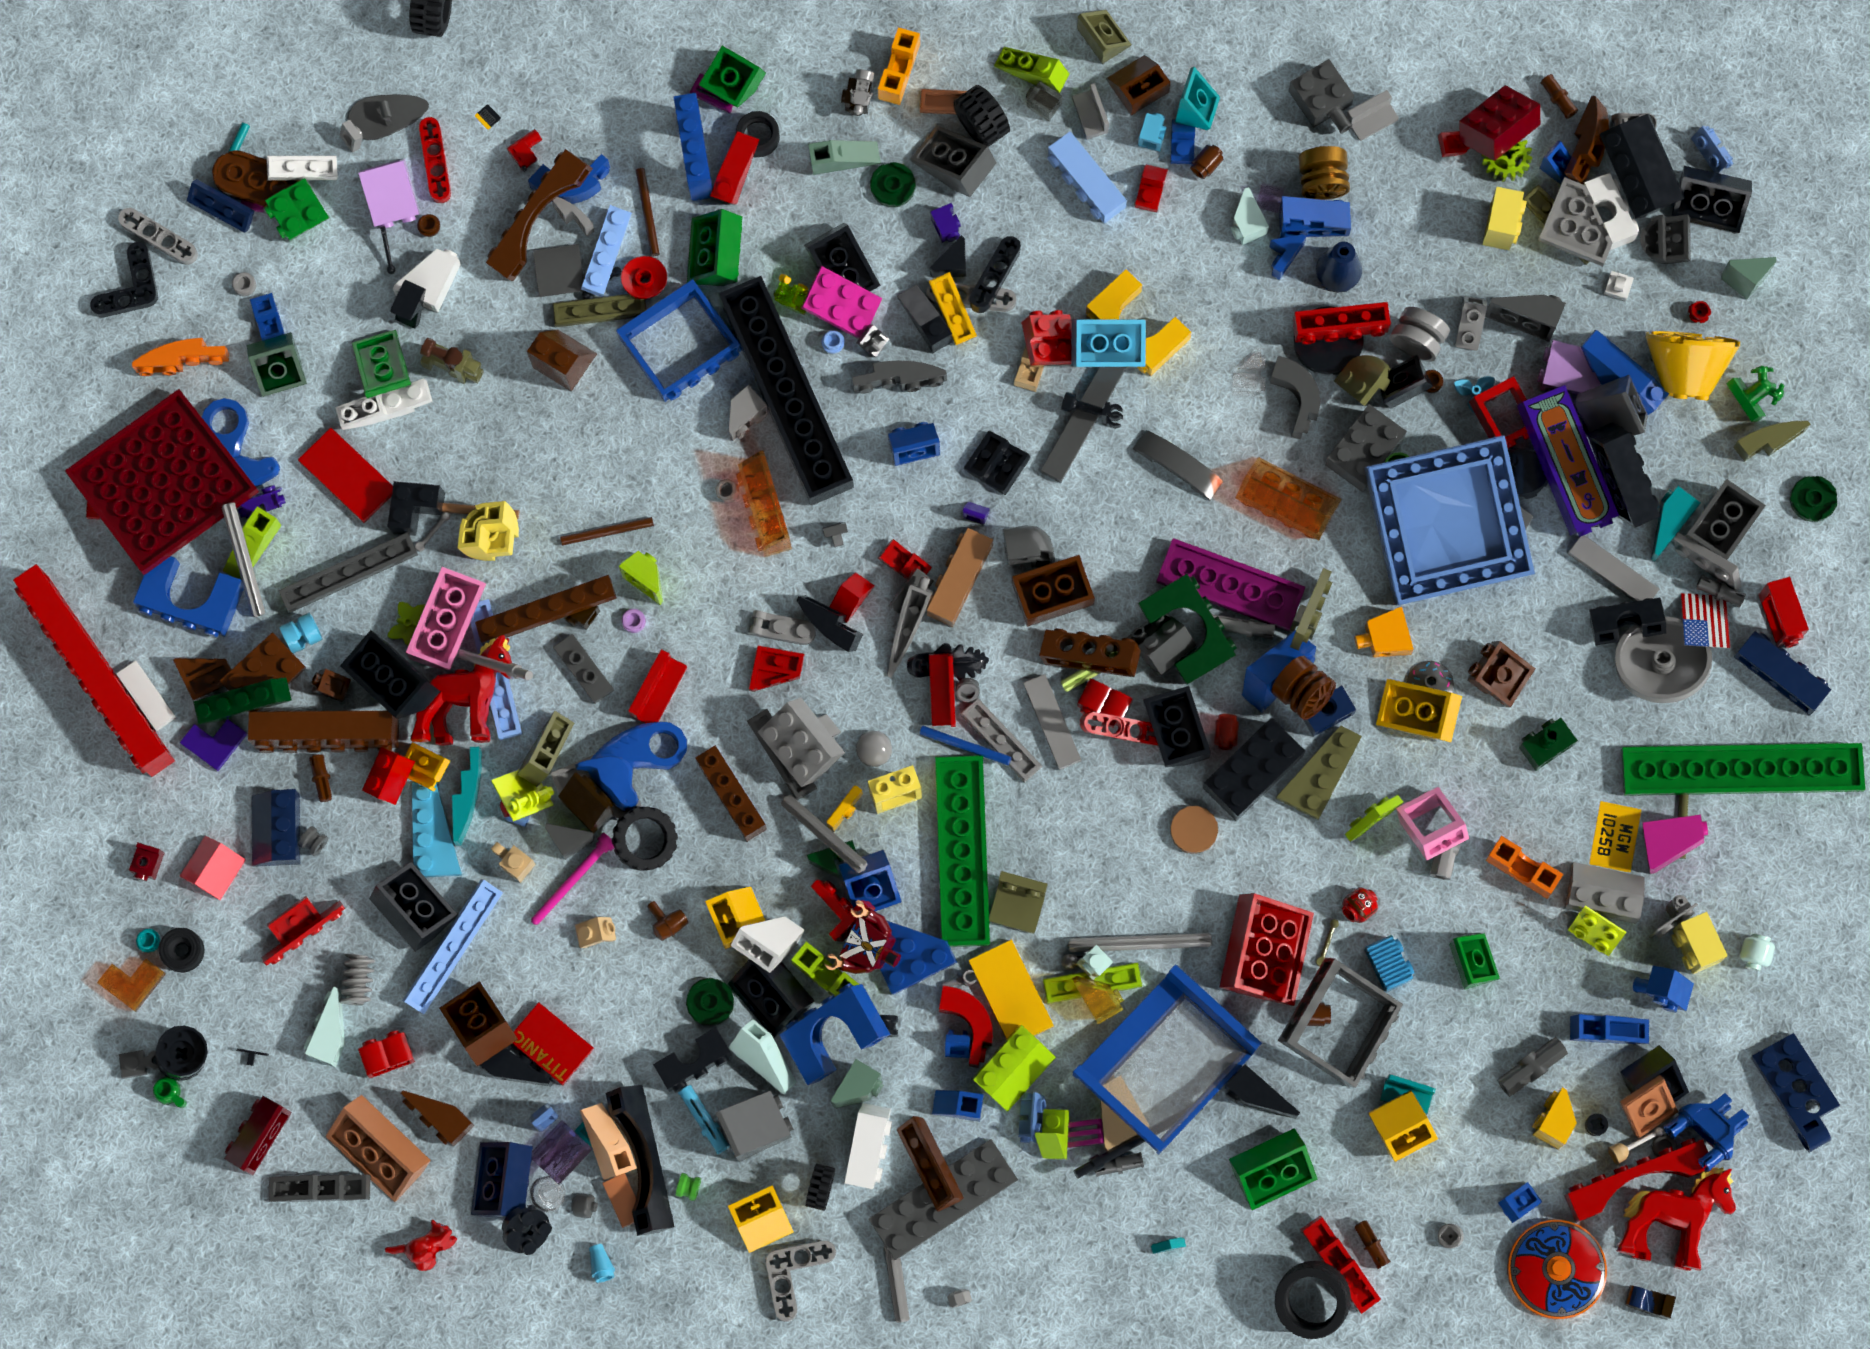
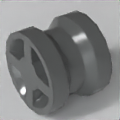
M311 826L302 835L298 845L309 849L310 854L316 856L327 844L328 837L325 834L320 835L317 829Z

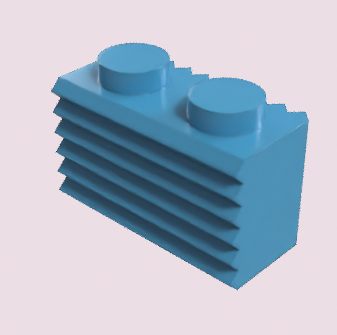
M1390 935L1365 947L1364 951L1384 992L1387 993L1412 981L1414 969L1409 960H1404L1401 954L1404 950L1398 938L1394 940L1393 936Z

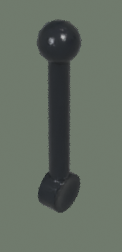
M382 226L380 229L388 263L387 272L394 274L396 268L392 265L386 228Z
M619 267L612 269L609 280L621 275ZM584 291L582 293L584 300L589 299L591 296L589 292Z

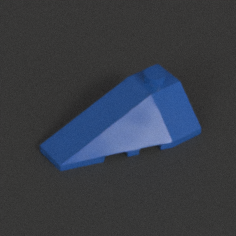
M1594 330L1580 346L1592 372L1596 373L1601 385L1630 375L1648 415L1654 412L1669 395L1651 374L1598 330Z

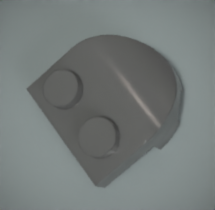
M1663 214L1651 219L1646 228L1642 229L1640 235L1641 246L1651 259L1661 264L1691 261L1690 217L1688 214L1664 217Z

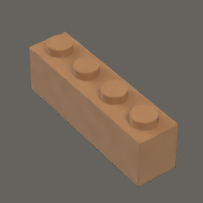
M967 528L965 534L960 533L955 544L958 548L955 554L951 553L945 564L948 568L944 575H939L935 584L937 590L934 596L931 595L927 605V616L950 627L954 626L993 547V539L970 528Z

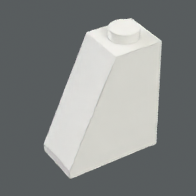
M436 249L394 285L393 291L397 296L403 282L408 280L426 289L423 307L438 313L461 265L457 254L447 249L444 251Z
M787 917L742 926L731 946L771 973L795 948L804 929Z

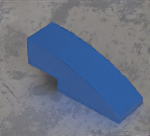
M1583 1014L1570 1016V1041L1649 1044V1019Z

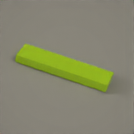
M1138 963L1107 968L1094 980L1085 972L1043 979L1047 1004L1142 987Z

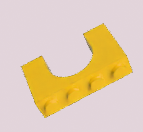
M1125 269L1086 306L1087 319H1119L1122 310L1142 292V284ZM1174 317L1157 334L1146 338L1145 367L1137 368L1142 373L1147 372L1152 376L1191 339L1192 332Z

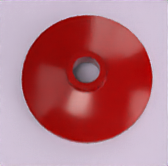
M640 256L630 260L625 265L621 274V282L629 295L639 299H648L658 295L664 289L667 283V271L658 259L650 256ZM645 278L649 280L647 283H641Z

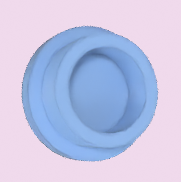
M828 331L823 335L821 343L826 352L835 354L843 349L845 340L840 332Z

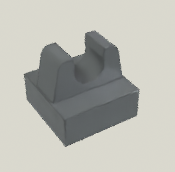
M869 324L856 343L870 356L877 357L889 338L874 325Z
M845 522L822 528L825 538L832 536L834 547L844 545L841 534L848 532Z

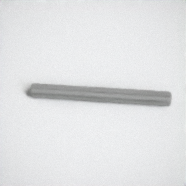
M1210 933L1072 938L1068 941L1069 952H1088L1095 945L1102 951L1210 947L1212 945V936Z

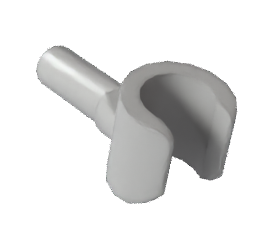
M967 970L962 977L943 982L942 985L949 987L958 984L971 986L976 980L969 982L965 976L973 974L974 971Z

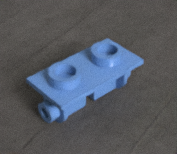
M1702 126L1691 137L1713 172L1720 173L1724 168L1727 169L1734 164L1732 162L1733 157L1730 156L1724 146L1721 148L1717 146L1721 141L1713 128L1710 129L1709 126Z
M1033 1092V1094L1024 1093V1098H1021L1020 1115L1028 1116V1120H1020L1018 1137H1020V1142L1030 1143V1141L1037 1143L1035 1132H1042L1043 1109H1046L1044 1095Z

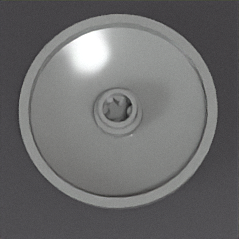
M1665 616L1666 634L1644 638L1640 628L1633 625L1623 634L1618 642L1615 653V667L1618 677L1632 694L1643 700L1655 703L1678 702L1698 692L1709 678L1712 668L1711 647L1685 645L1683 620L1679 618Z

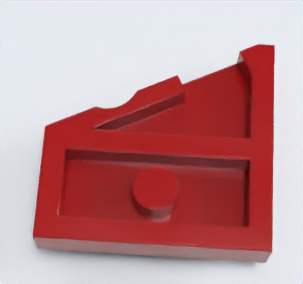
M758 646L749 691L754 692L800 679L805 655L803 653Z

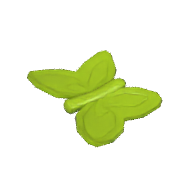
M399 602L398 614L401 618L396 620L399 624L393 626L387 636L391 639L403 638L404 643L409 646L426 604L412 607L408 603Z

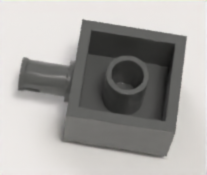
M1330 59L1290 82L1288 92L1313 128L1331 118L1340 134L1351 129L1352 123L1343 113V110L1352 105L1354 94Z

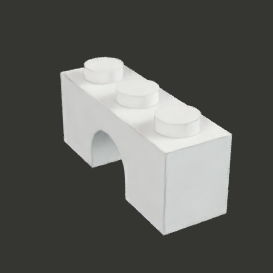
M1610 173L1584 182L1594 207H1605L1613 215L1612 220L1603 223L1604 229L1613 243L1610 250L1635 241L1639 227L1636 220L1631 219L1629 215V205L1625 199H1622L1619 193L1620 186L1618 181L1613 179Z

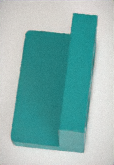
M1389 1074L1386 1077L1380 1101L1387 1103L1411 1090L1427 1115L1436 1088Z

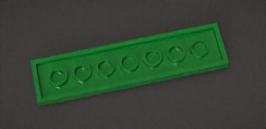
M983 756L935 757L942 939L947 941L950 947L990 946Z

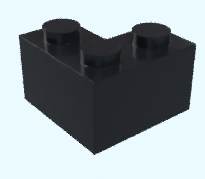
M394 481L387 527L393 534L403 535L408 532L409 535L416 536L419 514L442 515L446 493L440 485Z

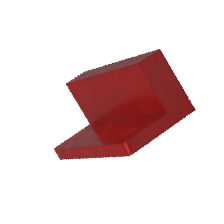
M661 649L628 710L629 715L643 723L659 722L687 670V665L671 658L670 653Z
M953 653L929 654L932 726L951 725V727H956Z

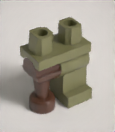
M428 337L421 347L420 354L423 357L420 362L422 367L431 371L433 365L448 371L450 376L457 378L463 384H465L467 379L474 383H479L484 371L481 369V363L473 360L470 351L464 349L461 353L457 347L447 349L436 344L435 340Z

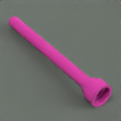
M603 832L597 838L596 848L531 918L532 924L538 925L604 852L607 853L614 849L612 839Z

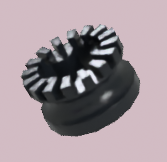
M1593 1114L1587 1118L1585 1129L1592 1136H1600L1607 1131L1608 1120L1602 1114ZM1597 1119H1600V1125L1603 1126V1128L1594 1131L1592 1129L1593 1124H1591L1590 1122L1591 1120L1596 1121Z

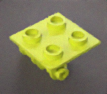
M519 770L491 780L513 822L552 807L554 805L551 801V796L554 795L552 787L543 786L542 782L537 787L517 775Z
M1586 905L1568 928V931L1577 938L1584 940L1595 947L1597 951L1607 956L1612 953L1627 933Z

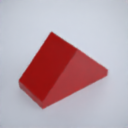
M855 572L841 584L829 607L847 615L844 622L848 623L875 585Z

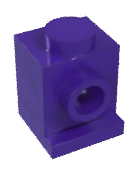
M952 203L930 211L931 221L941 242L956 241L960 237L959 227H961L957 215H953Z

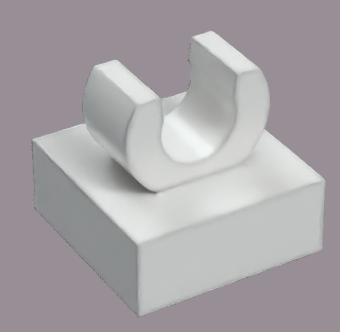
M1611 271L1604 295L1626 301L1634 278Z

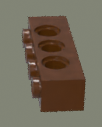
M1055 628L1054 630H1045L1039 656L1045 665L1135 677L1141 650L1137 643L1129 638L1117 640L1107 635L1096 637L1090 636L1085 632L1079 631L1075 634ZM1073 645L1070 650L1064 651L1066 646ZM1095 648L1093 653L1086 654L1089 649ZM1112 652H1118L1114 657H1109Z
M716 745L695 757L700 769L745 840L748 842L766 831V824Z

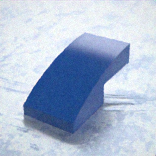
M269 293L250 299L262 341L285 334L273 294Z

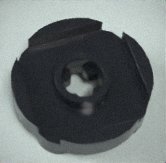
M527 1205V1208L520 1209L518 1207L506 1216L502 1223V1238L512 1251L531 1255L546 1241L552 1231V1225L542 1209L534 1205ZM530 1226L529 1231L523 1233L522 1228Z

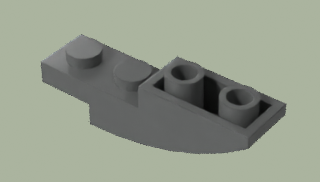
M901 360L872 363L873 373L852 377L854 392H860L861 394L872 392L873 388L877 387L884 389L896 386V383H900L902 391L916 392L923 386L938 387L947 381L945 369L922 362Z

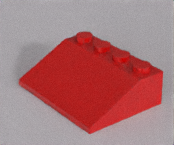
M1255 893L1239 894L1219 988L1246 996L1295 1006L1314 913Z

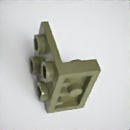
M1001 871L989 922L1034 934L1048 884Z

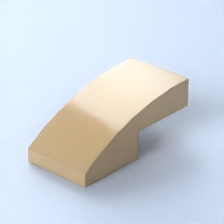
M1026 346L1014 380V386L1036 392L1045 365H1030Z

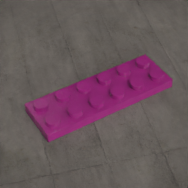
M1175 538L1171 541L1156 583L1167 586L1185 574H1188L1189 577L1194 576L1200 585L1197 591L1201 597L1206 596L1210 603L1258 621L1275 625V627L1288 632L1306 588L1303 585Z

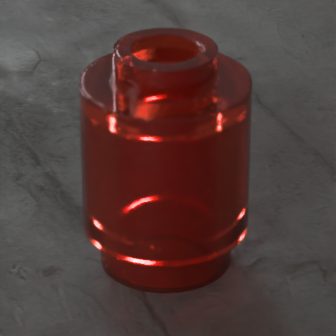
M1218 715V720L1215 721L1214 744L1218 745V749L1232 750L1234 746L1238 745L1239 722L1236 715Z

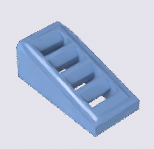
M547 1103L533 1113L529 1119L535 1128L543 1132L559 1116Z

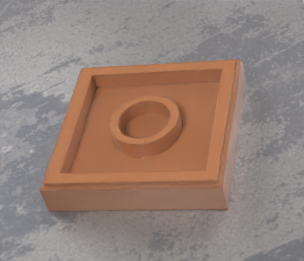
M1661 1075L1620 1101L1632 1131L1638 1139L1678 1113L1665 1079Z

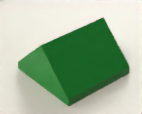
M1485 933L1457 937L1450 942L1449 946L1464 990L1500 979Z

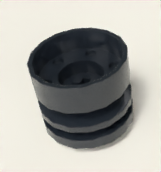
M185 1025L174 1026L165 1031L158 1040L155 1052L156 1065L167 1078L176 1081L189 1080L197 1076L204 1068L208 1054L207 1042L203 1035L195 1028ZM177 1050L180 1052L185 1050L187 1052L185 1060L182 1058L176 1059Z

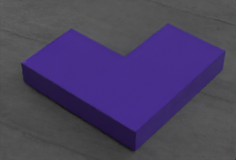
M229 719L225 721L214 737H211L194 724L180 744L219 771L247 736V733Z

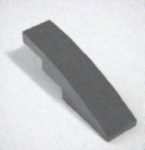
M371 1175L269 1177V1202L370 1200Z

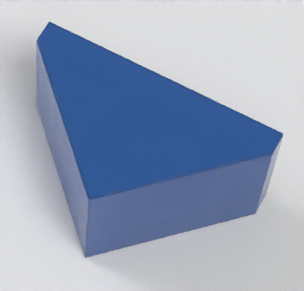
M1557 141L1548 151L1539 168L1560 185L1564 177L1568 178L1564 172L1571 159V155L1561 141Z

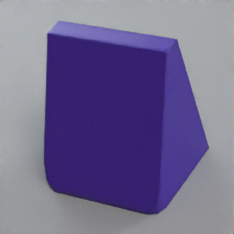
M967 502L963 508V518L983 525L987 520L990 509Z

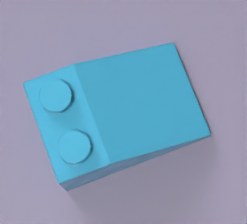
M1072 319L1071 366L1145 367L1146 320Z

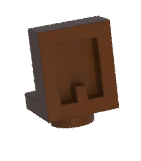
M322 669L319 673L316 672L312 678L311 685L313 688L311 692L315 694L320 693L342 702L351 679L328 669Z

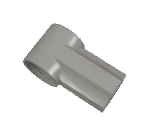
M1460 844L1433 857L1430 876L1443 880L1451 879L1455 856L1458 855Z

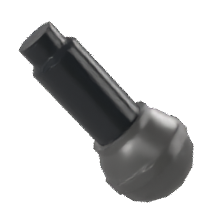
M1066 954L1062 957L1061 965L1065 970L1071 971L1078 966L1076 963L1083 956Z

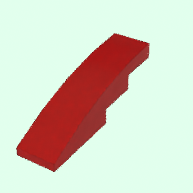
M1319 1215L1300 1229L1322 1262L1333 1266L1344 1276L1350 1288L1351 1301L1361 1314L1381 1300L1356 1261L1351 1258L1322 1216Z

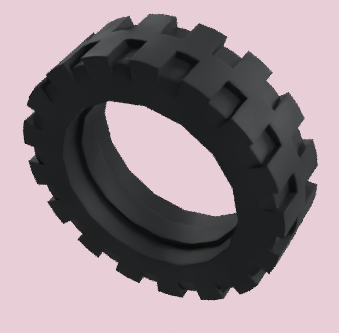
M638 807L629 810L618 819L616 826L613 828L612 844H614V852L623 864L632 869L646 871L661 867L672 858V854L677 848L676 840H678V835L675 831V824L671 822L670 817L666 813L661 812L657 808ZM639 819L655 821L664 833L662 849L651 858L642 859L634 856L626 845L625 835L633 822Z

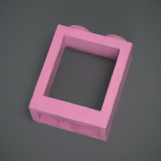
M1439 787L1427 791L1423 795L1396 808L1400 824L1426 860L1469 839L1465 822ZM1441 806L1452 823L1423 836L1412 820Z

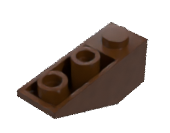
M404 1090L401 1092L405 1097L402 1102L411 1111L416 1108L422 1114L419 1119L428 1128L433 1125L439 1131L436 1136L445 1145L450 1143L455 1146L475 1126L454 1105Z

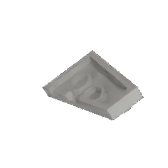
M1678 532L1673 541L1675 551L1681 557L1690 559L1718 581L1726 583L1727 587L1736 591L1741 588L1738 566Z

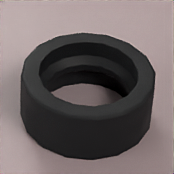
M752 111L745 114L738 121L736 133L737 131L745 133L746 128L753 123H764L769 126L771 130L770 140L761 146H757L754 154L755 158L765 157L771 154L778 146L780 140L779 127L775 118L770 114L762 111Z

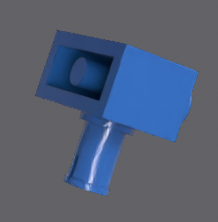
M1653 966L1649 980L1640 977L1634 979L1633 991L1647 994L1653 998L1654 1003L1662 1005V1009L1676 1013L1677 1010L1687 1011L1694 983L1675 969Z

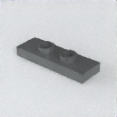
M573 634L553 647L594 704L614 691L613 687Z

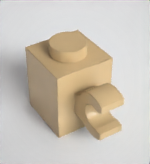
M498 842L491 848L492 852L502 859L499 863L500 867L520 883L536 865L529 856L514 845L509 851Z

